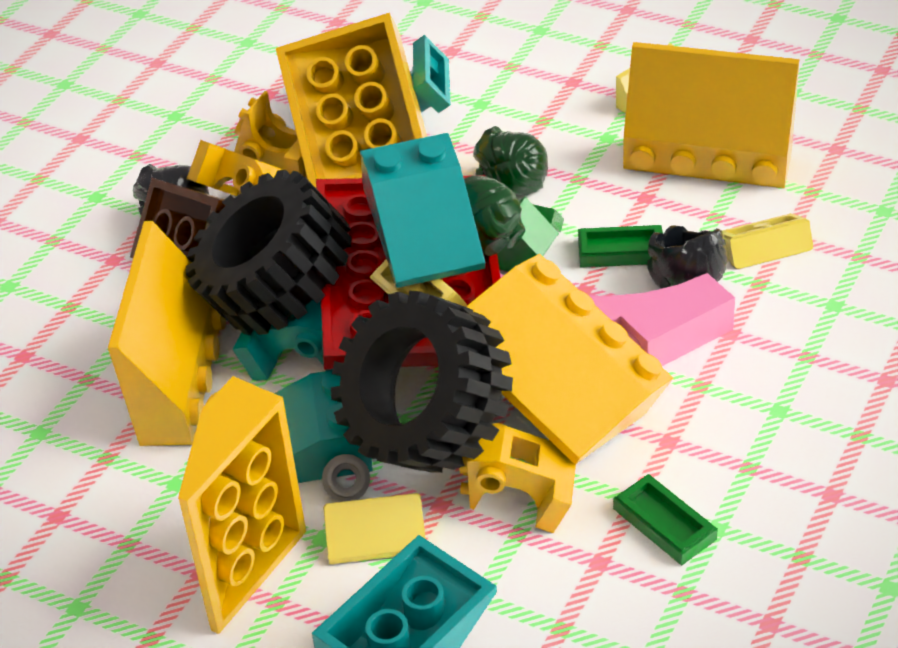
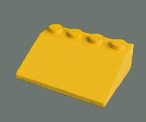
M390 12L275 48L307 178L315 188L316 179L362 178L360 155L362 150L427 137L416 92L413 89V81L400 32Z
M633 42L623 136V169L785 188L792 155L800 59Z
M144 221L108 344V351L139 446L192 445L201 409L205 406L203 401L205 393H210L212 389L211 365L212 361H217L219 358L220 345L218 334L219 330L225 329L226 319L189 285L188 280L190 278L186 275V266L192 262L153 221Z
M541 254L515 266L466 306L489 319L491 323L488 327L499 330L505 340L496 348L508 351L510 354L512 365L503 367L502 374L513 377L512 391H502L501 394L575 465L643 417L674 379L663 369L657 358L646 353L628 336V333L621 325L608 318L594 304L589 295L578 290L561 274L559 268L553 262L545 259Z
M232 376L218 392L213 393L201 409L178 496L210 629L217 634L221 633L307 532L283 397L235 376Z

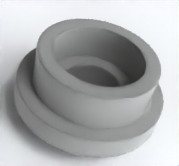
M343 454L334 457L327 463L323 471L322 482L325 491L334 500L339 502L358 500L366 493L369 487L370 473L367 465L360 458L354 455ZM342 470H350L355 474L356 481L349 488L341 487L337 482V476Z

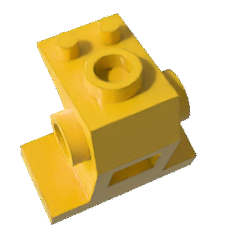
M264 91L258 99L252 97L248 102V106H250L248 111L242 108L238 114V117L241 119L234 131L238 135L234 152L282 170H287L289 174L292 171L299 172L303 177L307 178L296 130L286 127L284 119L272 113L268 91Z
M200 140L187 179L238 196L241 194L240 187L250 181L253 185L258 184L259 176L269 173L274 178L277 170L282 169ZM233 179L234 186L225 184V182Z
M493 423L492 425L499 429L493 441L483 438L478 441L484 451L475 459L462 456L464 466L460 467L459 471L463 476H468V482H461L460 494L469 495L470 509L474 510L485 493H499L505 486L520 489L528 493L534 499L537 506L535 528L554 533L572 505L576 465L550 440L508 427L504 424ZM513 458L521 459V460H524V461H526V462H528V463H525V462H522V461H519V460H516V459H513Z

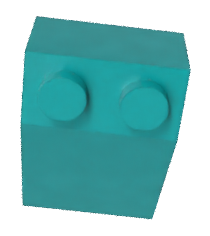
M448 132L360 151L363 189L396 288L485 269V259L461 166Z
M332 370L310 373L274 393L283 397L298 483L322 480L323 471L327 463L334 457L343 454L354 455L360 458L367 465L369 472H373L372 459L359 453L360 446L349 444L343 436L350 427L337 424L334 412L343 406L341 402L331 400V387L340 386L341 376L333 375ZM342 470L337 477L354 475V473L350 470Z
M418 535L311 633L314 648H460L496 595L497 586Z

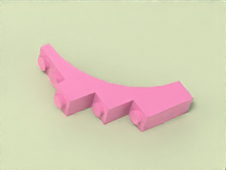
M708 273L675 286L645 293L614 296L589 295L594 304L608 318L621 325L628 333V336L646 353L657 358L662 366L733 330L735 297Z

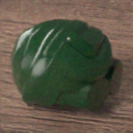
M493 126L484 131L474 146L473 157L479 163V168H476V175H485V177L496 179L510 188L515 195H529L543 188L545 177L548 174V156L546 148L534 135L524 132L503 131L498 126Z
M482 175L465 178L464 181L483 253L487 256H492L500 252L504 247H514L526 231L521 221L522 208L516 195L510 188L496 179Z

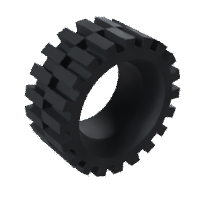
M277 170L274 178L269 173L259 176L258 184L253 185L249 181L241 186V194L234 198L230 194L222 201L225 207L219 213L213 211L206 219L210 224L206 230H199L194 240L199 245L190 248L187 258L192 262L186 266V275L190 278L188 280L189 285L236 330L239 329L243 334L251 335L253 331L258 335L268 334L271 325L280 330L288 326V318L294 315L297 319H300L307 314L305 306L312 300L318 304L326 296L321 290L326 284L334 285L340 275L335 269L337 266H345L349 257L344 249L351 247L352 237L347 233L351 230L349 224L311 182L296 171H292L289 174L287 170Z
M409 290V295L401 292L388 294L389 303L376 300L368 306L372 315L370 319L358 315L351 324L357 331V334L353 339L344 336L339 346V349L347 353L343 363L334 361L332 370L333 375L341 376L340 386L331 387V400L341 402L343 406L334 412L337 424L350 427L343 436L349 444L360 446L358 452L368 458L430 473H443V468L458 469L464 466L462 456L475 459L484 451L478 443L481 438L493 441L499 432V429L491 424L495 415L506 417L510 404L500 402L502 391H512L513 377L503 375L502 368L512 365L508 351L496 348L505 340L499 330L488 327L491 323L489 319L482 314L474 312L473 309L420 291ZM427 337L437 354V385L426 408L416 418L402 424L398 419L395 407L397 376L404 359L411 349L420 340Z

